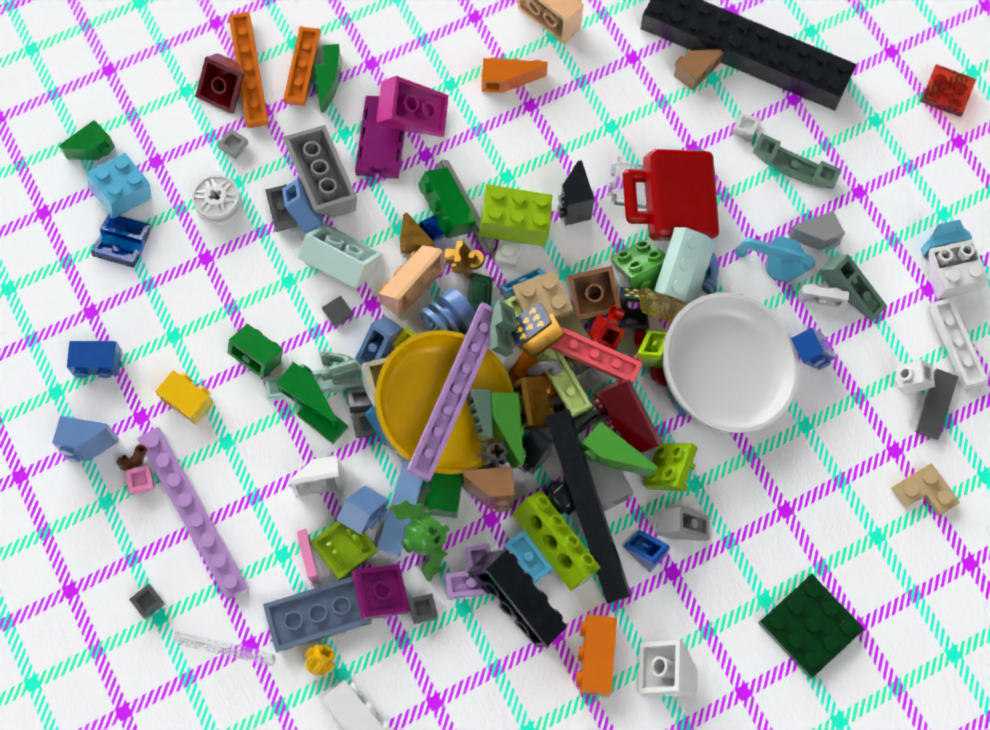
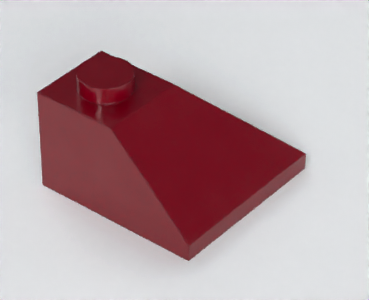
M219 53L206 56L195 97L233 114L242 86L244 71L237 61Z

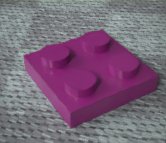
M400 564L354 569L351 572L361 620L404 615L410 612Z

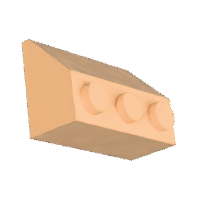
M424 245L418 251L414 250L410 254L408 262L403 267L397 268L389 283L385 282L380 287L378 292L380 303L401 319L444 271L443 251L439 248Z

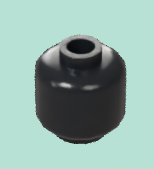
M555 480L543 492L560 515L564 513L570 515L576 510L567 481L562 480L559 482Z

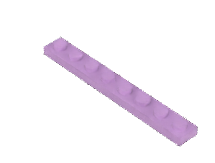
M484 302L479 305L406 469V472L426 482L431 481L490 345V327L494 308Z
M159 427L138 437L137 440L140 445H144L147 448L146 456L226 600L228 601L249 589Z

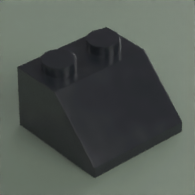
M582 160L577 161L562 185L561 195H558L560 205H557L559 217L564 219L565 225L591 220L594 196Z

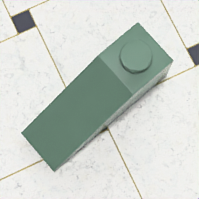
M849 254L832 256L819 270L831 288L836 287L842 289V291L849 292L848 302L870 321H873L887 307L886 303Z

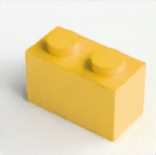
M172 370L155 390V393L160 400L196 425L214 404L210 398L211 393L202 385L197 387L192 384L193 380L183 372L178 374Z

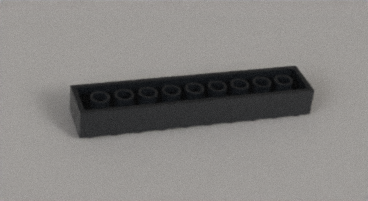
M650 0L642 15L640 29L691 51L721 50L723 51L722 64L833 111L836 110L857 65L704 0Z

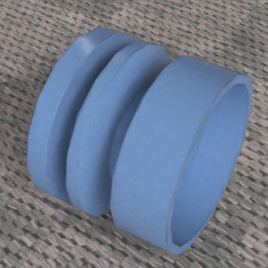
M453 287L438 297L441 307L437 303L431 302L429 309L425 307L419 311L420 317L428 331L446 330L458 333L461 331L465 335L476 314L468 300Z

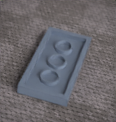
M352 577L263 604L276 653L373 623L372 619L361 620Z

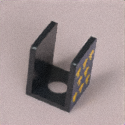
M620 287L619 299L621 309L625 311V314L619 322V327L649 329L648 307L649 303H652L650 289ZM627 302H639L640 306L636 309H631L628 307Z

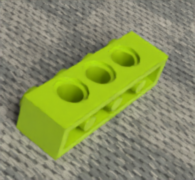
M542 491L527 497L512 513L570 591L586 583L601 568Z

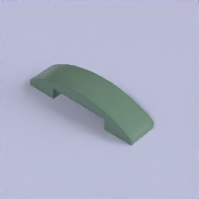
M763 133L760 134L752 153L764 163L780 173L803 183L834 189L842 169L824 161L817 164L780 147V141Z

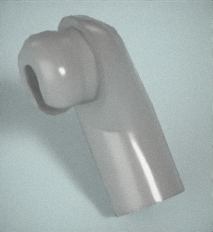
M553 359L537 362L528 368L527 373L530 377H537L549 370L550 374L555 376L562 372L563 369L560 366V362Z

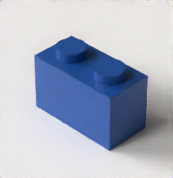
M812 327L791 338L802 362L814 369L826 368L836 358L824 334Z
M69 341L67 368L72 375L78 378H87L88 375L110 378L112 375H119L122 349L117 341Z

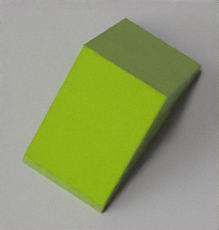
M648 330L637 353V357L643 363V366L663 368L662 354L667 332Z

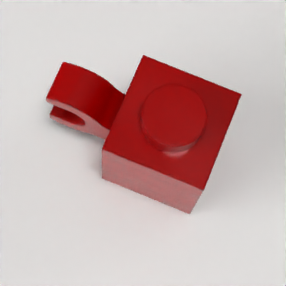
M612 304L607 318L600 314L597 315L588 331V335L595 342L616 350L626 332L618 324L623 318L625 311L621 307Z

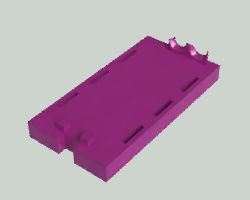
M366 95L355 175L373 177V173L381 174L382 178L399 179L405 131L377 124L379 96Z

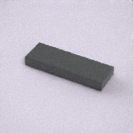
M936 368L933 372L935 387L929 388L915 432L938 440L941 436L959 376Z

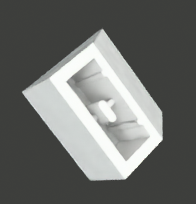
M973 239L929 250L930 282L937 300L980 291L989 280Z

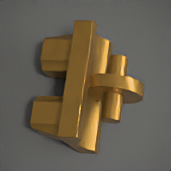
M457 241L456 248L445 249L444 260L447 264H451L454 273H463L467 279H474L472 270L481 268L485 262V257L479 250L470 251L464 241Z

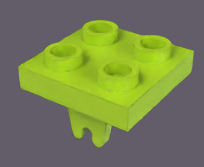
M663 443L658 446L652 462L658 466L652 477L646 476L643 486L648 490L687 491L686 481L690 469L694 470L696 467L693 461L698 447L693 443Z
M339 521L310 541L311 545L338 580L344 579L354 569H357L379 552L365 532L359 534Z

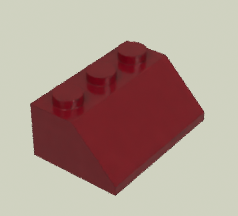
M630 379L617 380L593 393L595 398L593 403L598 412H602L606 419L604 424L637 451L643 453L663 444Z

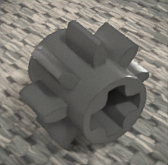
M494 438L488 440V444L484 442L480 445V448L483 450L477 456L484 462L483 466L492 465V468H498L499 463L502 465L507 463L504 457L510 451L506 450L503 445L504 441L499 443L495 442Z

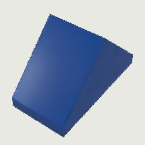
M638 530L623 545L624 549L650 573L667 556L670 550L668 544L641 530Z

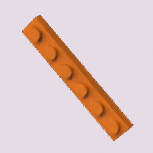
M250 12L229 15L235 58L245 73L241 86V95L247 128L269 125Z

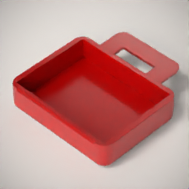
M653 149L643 157V169H626L623 171L626 221L630 224H647L650 239L653 241H671L675 228H689L705 234L711 239L719 235L714 157L711 152ZM636 182L644 183L646 211H638Z

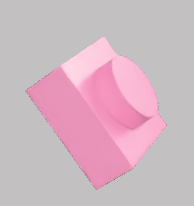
M150 465L125 470L131 495L155 490Z

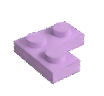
M489 544L467 546L464 548L467 571L486 553L490 552ZM467 571L444 575L447 600L487 594L481 588L484 585L477 576L471 578Z

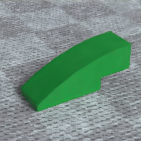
M339 43L322 45L324 63L315 64L318 101L321 113H325L330 106L340 81L341 51Z

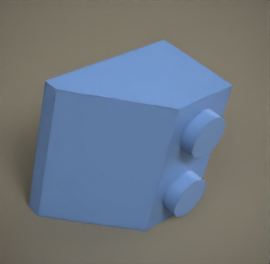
M60 416L52 444L59 450V453L66 457V460L79 463L80 460L90 461L117 444L119 438L106 423Z

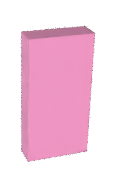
M306 529L297 531V536L307 577L312 583L320 581L309 534Z

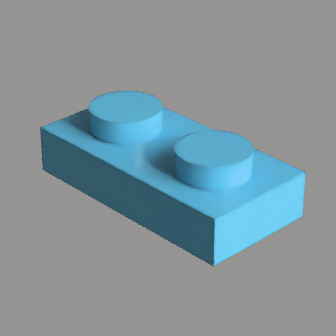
M524 530L504 544V547L517 557V563L532 576L534 584L553 571L552 566Z

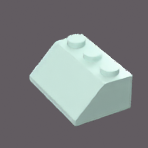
M324 224L305 234L298 259L304 261L309 267L323 271L326 276L342 281L347 287L358 288L367 281L382 258L383 253L328 224Z
M675 228L653 293L686 305L697 299L716 242L707 235L692 229Z

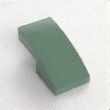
M498 301L495 304L491 320L490 347L492 351L507 357L513 354L511 332L518 329L514 308Z

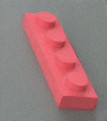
M564 327L561 328L565 336L549 347V349L618 380L630 379L632 384H634L643 365L638 360Z

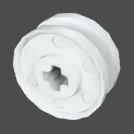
M223 175L205 177L196 184L192 192V202L200 218L206 223L212 225L227 224L233 221L241 211V195L235 182L229 177Z

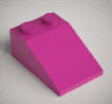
M399 76L383 80L380 87L376 123L395 130L444 137L449 95Z

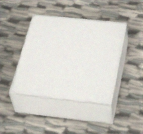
M740 112L732 133L752 140L761 119Z

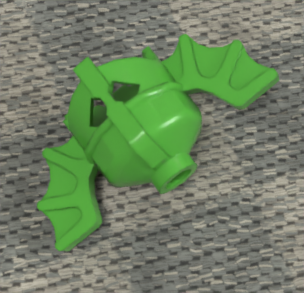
M403 500L398 505H390V509L397 520L412 519L404 527L405 537L401 544L407 553L413 551L420 556L429 554L426 562L421 567V571L426 580L431 582L435 574L442 572L441 562L447 556V553L442 550L441 546L446 543V532L449 531L448 526H442L436 519L430 517L431 509L424 513L422 503L412 505L408 500Z

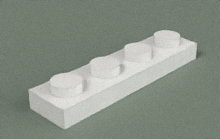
M952 297L930 303L928 306L963 388L985 383L988 378Z

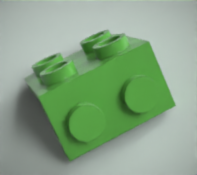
M644 239L625 250L619 251L611 257V261L628 277L631 288H644L653 291L666 254L652 241Z

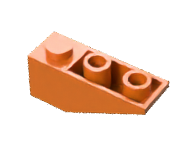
M483 58L482 92L504 93L546 77L548 62L516 58Z

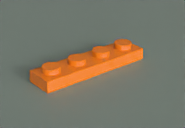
M299 27L283 98L284 104L306 106L321 38V29Z

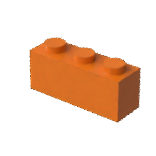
M587 614L586 620L581 621L580 636L584 637V644L578 648V661L582 662L581 671L576 673L575 686L580 687L579 694L610 697L617 627V618Z

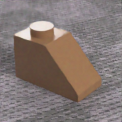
M689 51L685 56H680L675 62L674 77L694 91L720 65L723 51Z

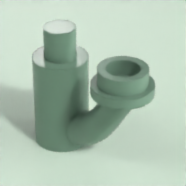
M326 349L323 350L324 352L319 353L323 366L328 365L329 370L320 372L323 381L332 379L335 382L360 374L356 358L353 359L345 354L327 353ZM330 362H339V363H338V364L331 365Z

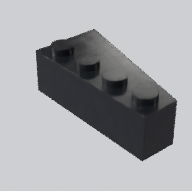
M505 549L486 553L467 573L471 578L477 576L484 585L481 588L487 595L490 593L497 597L500 601L499 608L509 616L516 618L514 624L536 647H548L567 628L562 614L549 604L547 595L535 586L532 576L517 563V557L511 551Z

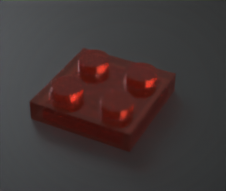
M935 64L920 102L961 118L977 79Z

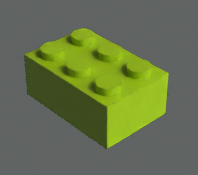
M486 184L482 198L478 236L544 247L550 233L553 195Z

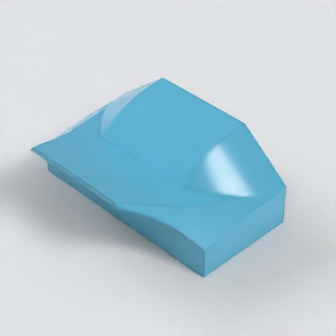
M959 219L940 223L920 250L923 257L929 256L931 248L968 241L972 239V235L964 228Z

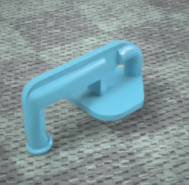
M784 236L776 237L771 244L753 238H746L735 248V254L740 258L745 257L748 254V250L768 255L766 263L767 274L775 280L786 283L806 273L816 264L814 257L806 254L797 240Z

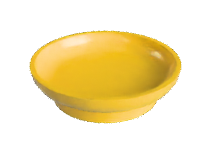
M434 330L417 334L396 347L388 356L380 371L375 390V408L378 422L390 445L408 462H410L464 341L466 335L462 333ZM487 349L470 391L473 389L490 390L493 393H514L512 382L505 367L490 349ZM467 400L463 404L434 473L461 474L463 471L475 470L483 466L484 462L477 455L482 452L483 449L480 448V445L484 442H479Z

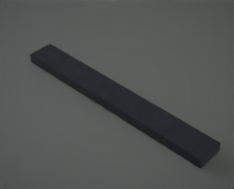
M570 409L549 415L545 418L590 554L601 567L597 571V575L606 602L608 604L628 598L632 594Z

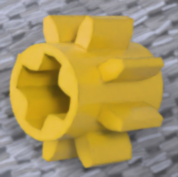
M316 644L314 648L310 647L304 654L307 658V661L304 663L306 669L313 675H321L323 677L336 666L332 662L335 654L327 645L319 646V644Z

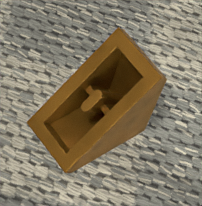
M407 212L403 214L400 236L401 253L411 254L414 250L418 251L422 245L435 248V243Z

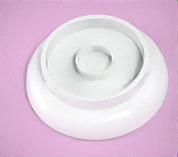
M729 292L707 294L686 305L674 318L667 331L662 354L666 382L679 405L701 424L727 433L756 431L780 418L790 406L798 387L799 358L791 340V334L773 311L753 298Z

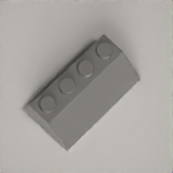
M322 125L284 136L283 140L314 213L338 217L356 211L357 196L326 126Z

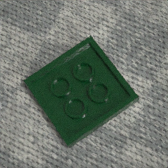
M813 574L808 576L758 622L810 680L864 630L862 625Z

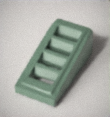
M473 389L469 391L466 400L479 442H486L493 437L491 391Z

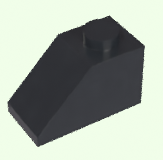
M536 426L531 429L522 443L526 451L524 465L518 467L524 473L529 472L532 475L551 456L553 440Z

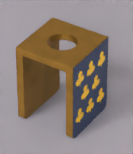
M541 302L535 303L516 318L518 329L511 332L517 346L532 359L565 336L553 314L548 315Z

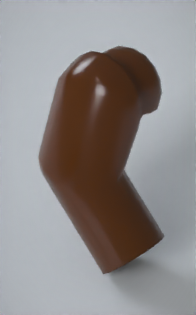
M137 445L130 458L127 455H122V458L119 457L116 460V464L123 471L141 465L147 448L144 445Z

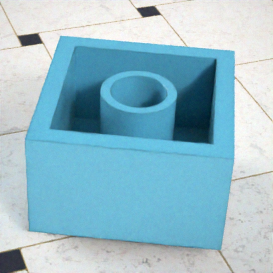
M126 153L86 172L88 188L113 219L152 199L149 181Z

